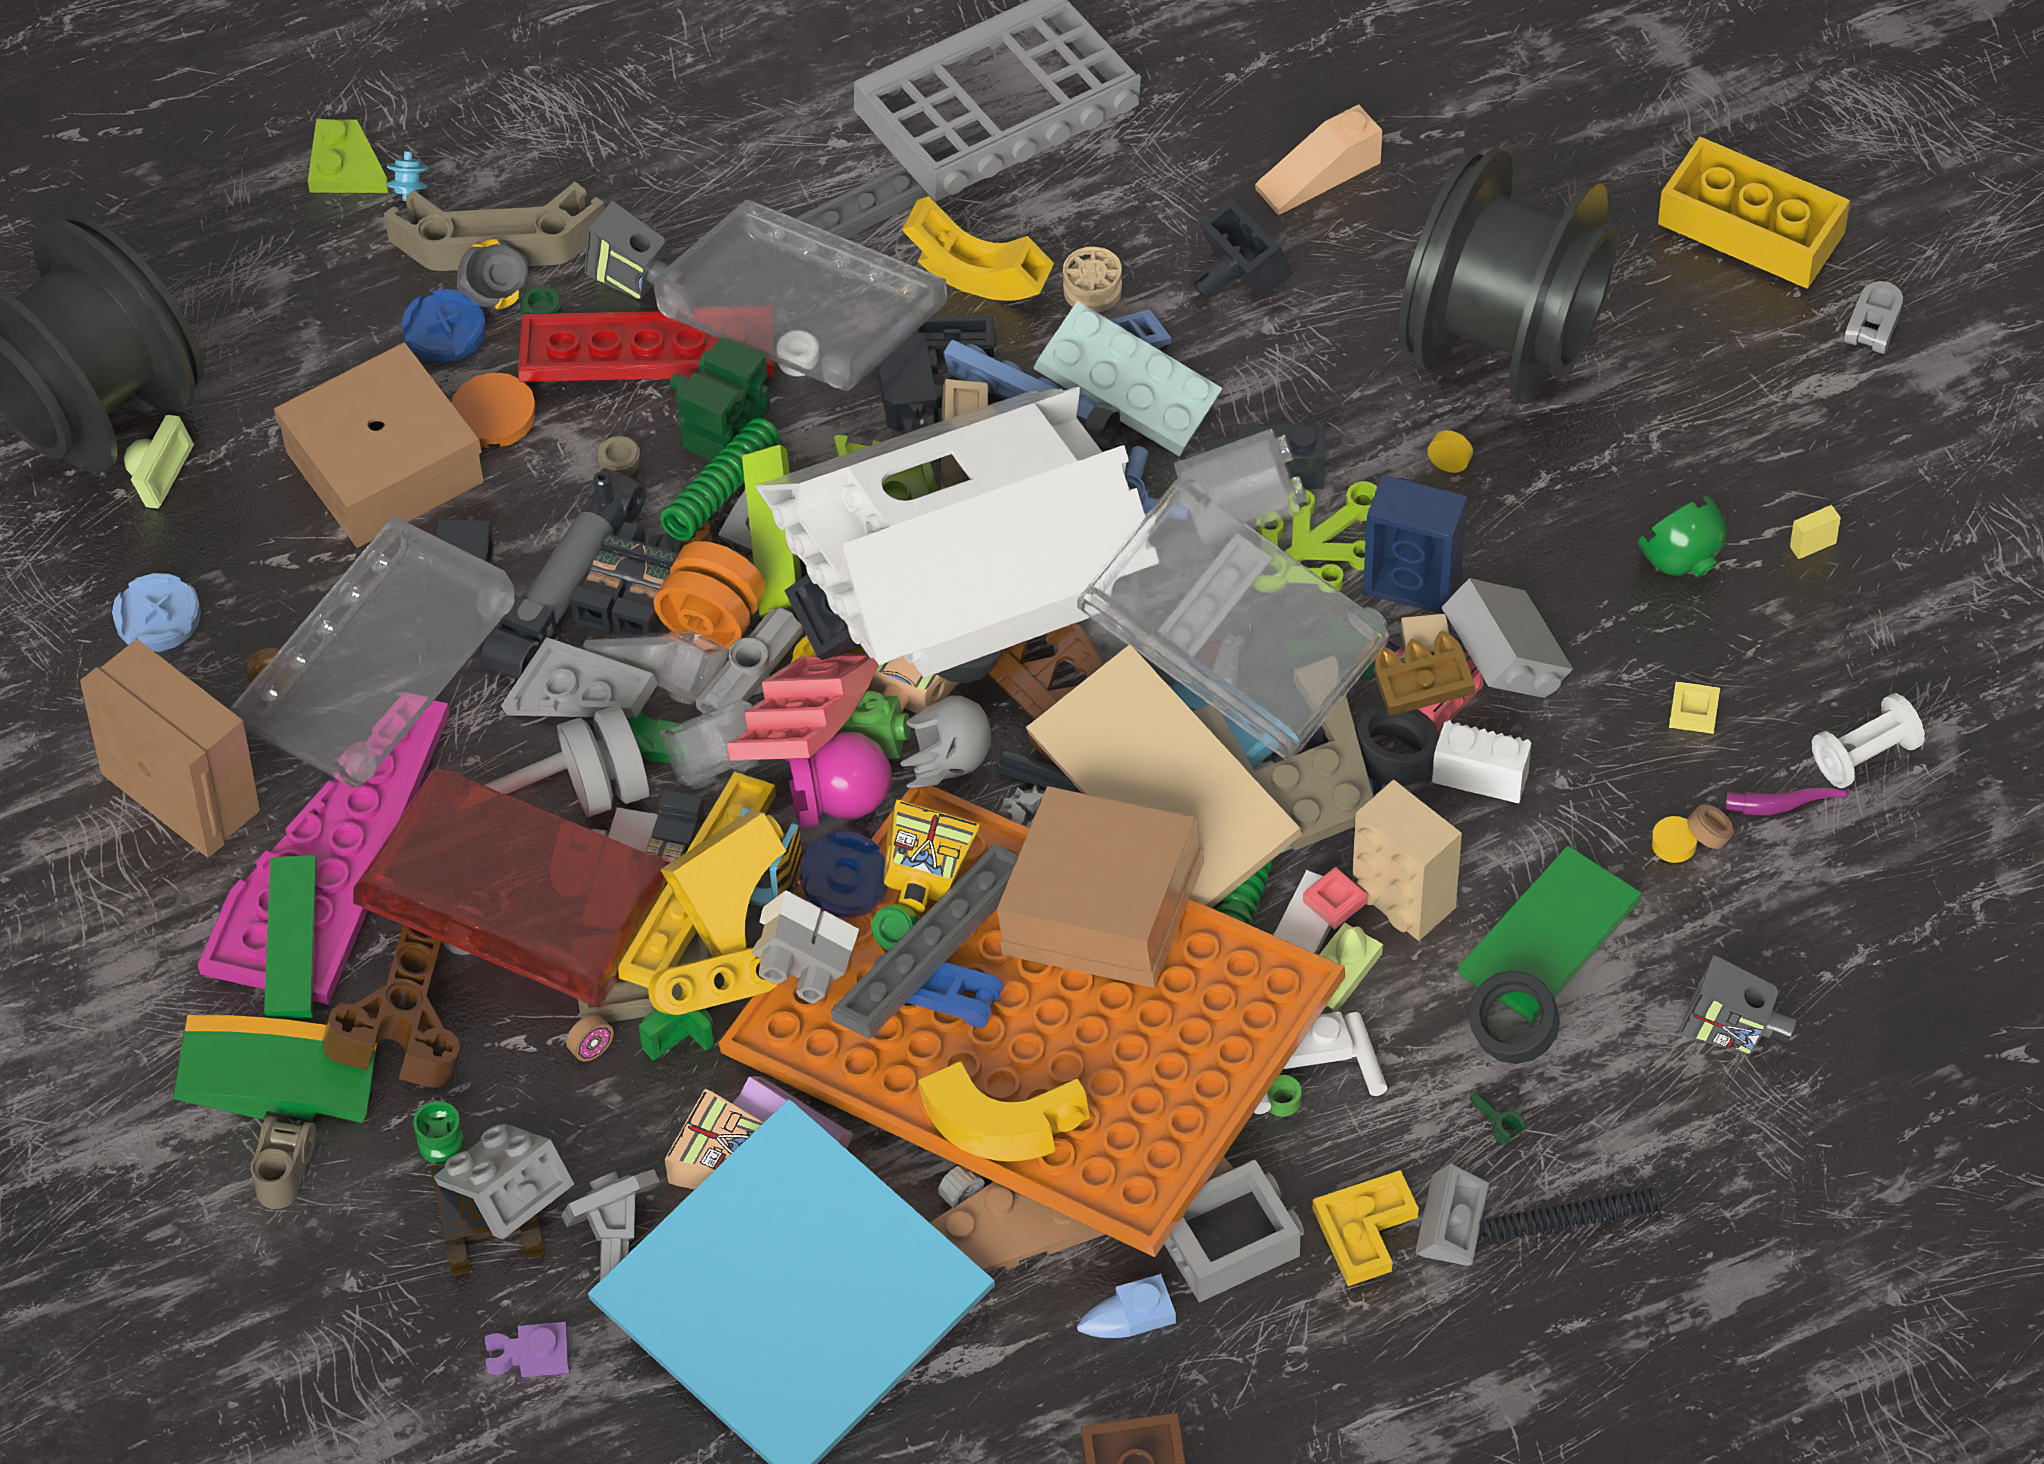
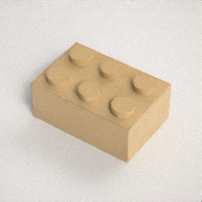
M1393 779L1356 812L1352 881L1368 894L1367 905L1373 904L1387 915L1390 923L1401 932L1407 931L1420 941L1456 908L1462 833Z

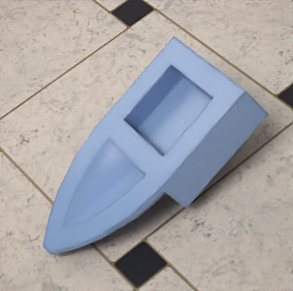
M1161 1274L1117 1286L1116 1295L1100 1302L1082 1318L1077 1325L1078 1331L1099 1338H1122L1175 1324L1176 1313Z

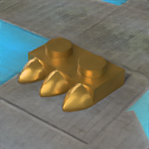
M1444 631L1438 633L1434 643L1435 655H1432L1429 649L1421 642L1410 639L1405 649V663H1402L1401 659L1392 650L1384 646L1379 649L1375 661L1376 681L1389 716L1475 694V683L1462 647L1453 636Z

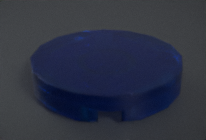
M837 831L829 833L826 838H822L818 842L815 840L809 845L800 865V884L805 896L822 911H826L836 917L854 918L870 913L882 903L889 889L884 884L885 858L879 852L880 847L873 840L855 832Z

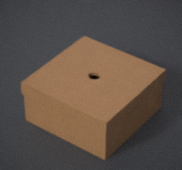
M405 342L274 408L276 421L281 427L286 453L356 548L484 483L479 458L481 447L478 437Z
M138 639L134 640L100 669L96 667L80 680L101 774L207 858L225 845L224 841L260 811L243 720Z
M1047 786L997 907L1002 934L1000 940L1002 955L1155 988L1204 863L1203 848L1199 847L1195 817Z

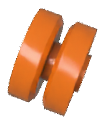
M694 541L684 545L670 569V574L665 578L653 600L654 608L662 623L677 636L693 645L709 650L725 651L730 649L736 641L742 639L750 624V617L754 615L766 594V585L759 570L744 556L719 544Z

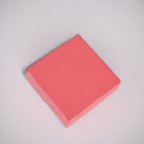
M1334 867L1303 893V902L1334 929L1362 908L1368 900V894L1337 867Z

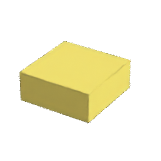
M1832 505L1794 521L1790 548L1798 559L1836 544L1841 517Z
M1676 682L1669 728L1714 734L1720 688Z

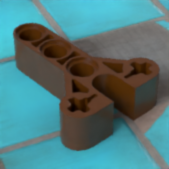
M419 906L408 911L403 922L385 986L355 1004L345 1003L332 1009L322 1040V1049L329 1059L337 1063L367 1070L375 1044L380 1040L392 1039L399 1042L405 1051L399 1075L400 1080L434 1088L444 1086L450 1081L460 1052V1043L451 1031L444 1029L426 996L445 929V921L437 910L431 907Z

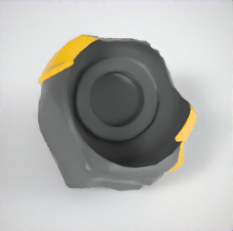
M490 239L473 244L463 255L458 265L457 289L480 307H495L497 310L506 308L515 303L527 290L529 274L527 258L503 240Z

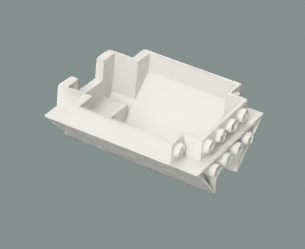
M1080 387L1068 390L1050 389L1038 393L1037 391H1029L754 485L772 510L773 518L778 528L786 530V541L791 552L797 554L803 560L811 581L814 584H818L824 590L832 611L835 614H839L848 625L852 640L856 644H861L869 657L874 658L879 665L904 656L908 663H913L923 678L1107 612L1110 609L1114 580L1159 565L1155 548H1152L1144 538L1139 524L1146 522V517L1137 488L1130 489L1126 482L1125 469L1126 462H1129L1125 446L1122 445L1105 452L1100 450L1076 418ZM950 454L954 456L970 478L966 482L908 501L894 499L886 494L882 488V483L888 476Z

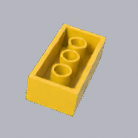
M1699 137L1661 192L1658 224L1808 289L1845 234L1850 200Z

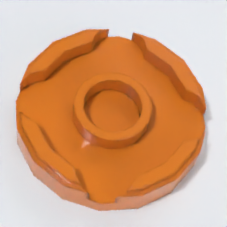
M491 372L475 376L463 383L453 395L452 405L478 437L480 447L489 448V444L500 443V447L511 445L523 438L534 425L536 406L532 390L524 382H519V378L510 374Z

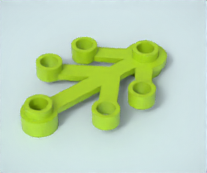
M1366 481L1351 485L1346 494V506L1311 532L1310 517L1315 511V496L1310 491L1304 489L1294 491L1289 498V511L1293 516L1292 546L1280 555L1278 554V540L1283 536L1284 521L1276 513L1263 514L1258 520V536L1261 539V551L1272 558L1269 567L1252 588L1260 593L1274 594L1282 591L1288 584L1317 585L1319 590L1326 594L1339 592L1343 587L1344 573L1339 566L1334 564H1326L1321 568L1295 566L1303 560L1349 561L1353 568L1364 570L1365 557L1360 558L1356 554L1365 553L1366 541L1360 540L1353 544L1327 542L1356 520L1367 521V513L1377 486ZM1305 502L1308 505L1301 507L1296 505V503ZM1268 525H1273L1277 528L1274 530H1267L1264 527ZM1334 577L1337 580L1330 582L1324 580V578Z

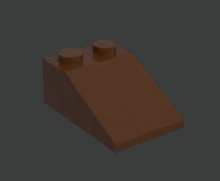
M1178 1413L1081 1426L1086 1464H1185Z

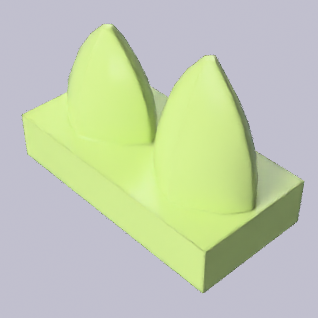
M1344 922L1319 954V956L1345 967V979L1322 1011L1324 1014L1338 1012L1382 955L1383 944L1366 935L1361 927H1352Z

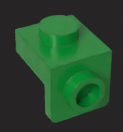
M705 1008L679 1015L664 1014L654 1009L639 1025L642 1050L655 1061L690 1035L707 1051L714 1045L712 1035L714 1022Z

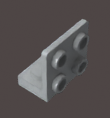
M508 1124L489 1128L482 1134L481 1141L466 1152L452 1156L445 1163V1168L434 1176L439 1186L473 1198L493 1236L500 1239L506 1238L574 1185L550 1139Z

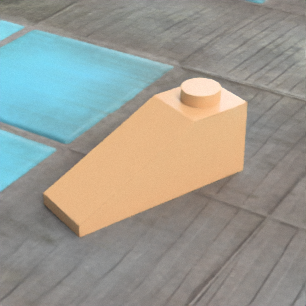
M1358 104L1321 124L1255 184V189L1279 216L1380 164L1382 129Z

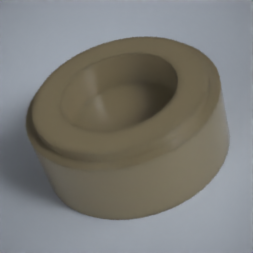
M614 436L608 438L598 448L597 458L600 470L607 468L630 477L637 472L641 465L639 446L629 437Z

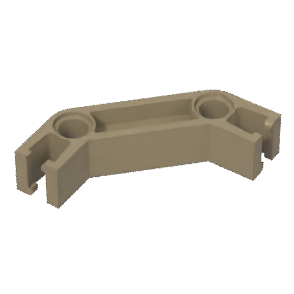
M576 182L572 183L544 207L443 212L413 190L405 196L409 219L401 218L399 216L401 211L395 206L384 213L389 241L430 270H458L461 258L473 244L490 239L503 240L505 243H508V245L527 258L529 266H543L566 263L587 247L588 228L604 211L605 204L602 200L595 197L591 200V205L586 208V190Z

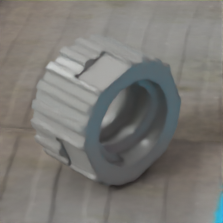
M959 1165L945 1175L938 1188V1192L953 1208L985 1187V1182L977 1173Z

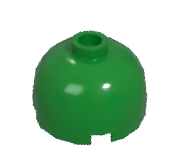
M1704 496L1705 505L1700 508L1693 501L1651 528L1656 536L1649 542H1647L1644 536L1638 540L1637 544L1655 568L1665 574L1676 576L1693 572L1697 578L1718 565L1715 556L1725 546L1727 525L1721 510L1712 496Z

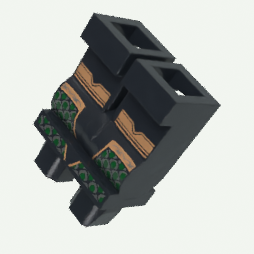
M627 522L620 526L615 535L605 533L601 541V548L593 559L586 579L581 587L576 586L570 598L574 624L609 634L615 628L616 636L653 645L662 621L655 612L653 600L665 578L670 574V569L682 549L681 540L664 533L659 536L655 547L643 544L646 539L644 530L638 525ZM589 609L602 613V617L592 616L588 612ZM629 621L642 624L643 629L632 627Z

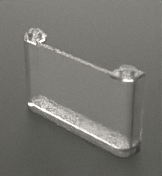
M748 199L743 201L653 279L657 307L666 317L675 319L717 338L722 336L765 355L767 359L844 391L853 389L942 308L948 298L946 279Z
M1176 479L1078 597L1077 608L1126 644H1131L1137 652L1219 710L1282 758L1291 759L1301 751L1385 647L1389 637V633L1385 628L1387 622L1379 612L1370 607L1363 609L1208 497L1207 490L1200 483L1193 479H1188L1187 481Z
M393 516L229 710L243 720L245 730L351 787L360 786L373 776L376 769L504 615L511 610L515 600L514 586L504 570Z

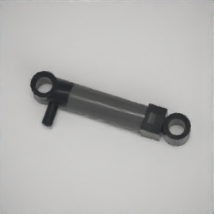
M603 468L594 475L588 501L523 597L515 595L500 617L502 626L493 628L486 638L481 652L482 666L518 680L546 637L554 640L557 638L556 625L570 606V598L576 586L581 587L586 579L593 559L601 548V541L605 533L615 535L624 522L631 523L639 515L646 498L647 487L645 483L607 468Z

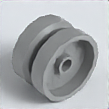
M619 705L595 712L593 719L595 737L587 722L580 717L557 725V733L564 761L578 800L587 817L612 808L613 794L611 784L618 798L625 804L649 797V786L641 752L626 716Z

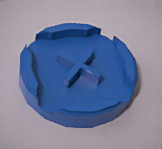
M459 290L432 291L433 295L427 296L424 299L423 296H420L413 300L404 311L401 326L405 343L415 356L428 362H453L475 352L484 341L487 328L484 312L479 305Z

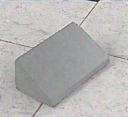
M1452 1163L1435 1172L1430 1182L1415 1251L1416 1254L1425 1258L1466 1266L1471 1265L1474 1259L1480 1230L1479 1222L1483 1216L1489 1182Z

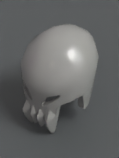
M948 696L921 710L907 721V725L914 728L920 752L901 761V766H917L914 768V772L918 773L915 775L917 780L907 784V787L938 785L944 779L956 778L972 773L983 763L991 746V725L986 713L978 703L963 696Z

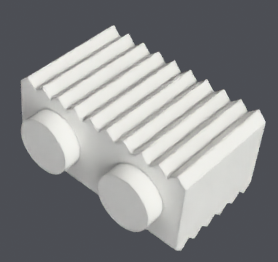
M1450 720L1444 722L1434 753L1432 783L1520 803L1529 774L1531 742L1529 739L1522 741L1520 737L1513 739L1511 735L1504 736L1503 733L1496 735L1494 731L1487 733L1485 728L1479 731L1476 726L1470 729L1468 725L1461 726L1459 722L1452 724Z

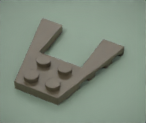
M1334 656L1295 671L1293 680L1306 704L1311 708L1325 730V735L1329 742L1270 766L1254 771L1215 703L1192 711L1300 827L1302 836L1290 844L1294 850L1355 827L1356 812L1373 798L1339 668Z

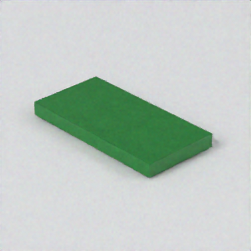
M1567 846L1459 965L1458 974L1479 987L1482 982L1497 973L1512 970L1530 973L1544 982L1555 998L1640 903L1642 893ZM1516 991L1506 993L1497 999L1532 1023L1541 1014L1540 1006L1527 993Z

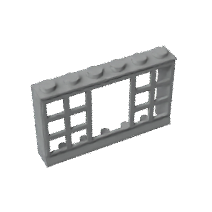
M1029 0L854 81V111L936 202L949 195L957 194L964 188L982 179L993 177L999 171L1018 162H1024L1045 149L1060 145L1066 139L1085 130L1093 129L1110 118L1129 112L1139 105L1141 76L1139 74L1136 75L1068 0ZM1049 18L1063 34L1057 36L1044 20ZM1037 28L1048 41L1028 51H1025L1012 37V35L1020 31L1028 34ZM1004 42L1060 104L1001 131L944 67L954 62L962 65L969 59L971 54L988 46L991 49H996ZM1071 42L1085 58L1079 60L1065 44ZM1056 49L1070 65L1047 75L1033 59ZM1094 66L1107 82L1101 84L1087 68ZM1078 73L1092 89L1069 99L1055 83ZM936 74L948 88L928 98H925L911 83L920 78L924 81L930 80ZM903 88L914 100L915 104L892 114L879 97L885 94L893 97ZM956 96L970 112L947 123L933 106ZM923 111L937 128L914 138L900 122ZM978 120L990 133L991 137L968 147L955 130ZM945 135L959 152L939 162H935L922 146Z

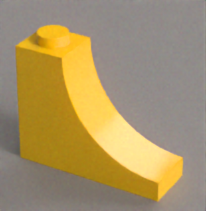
M749 811L661 869V872L712 957L746 949L745 919L751 895L767 868L786 852L780 841L784 837L782 829L771 815L765 816L764 812Z

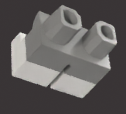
M786 890L763 907L760 923L764 924L762 937L755 944L752 954L761 958L760 977L771 983L781 984L788 979L789 974H792L799 978L796 990L798 997L809 1003H816L826 996L831 983L845 974L859 929L826 911L819 914L821 910L819 907Z

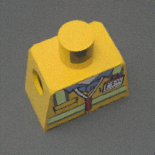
M896 800L888 826L884 884L901 890L898 903L905 904L915 914L924 912L927 899L938 901L955 884L972 850L980 824Z

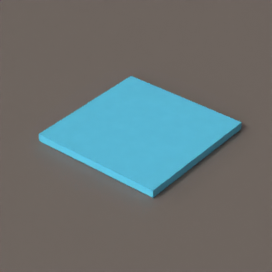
M788 1099L588 1293V1296L600 1310L768 1464H818L995 1286V1283L987 1273L794 1102Z

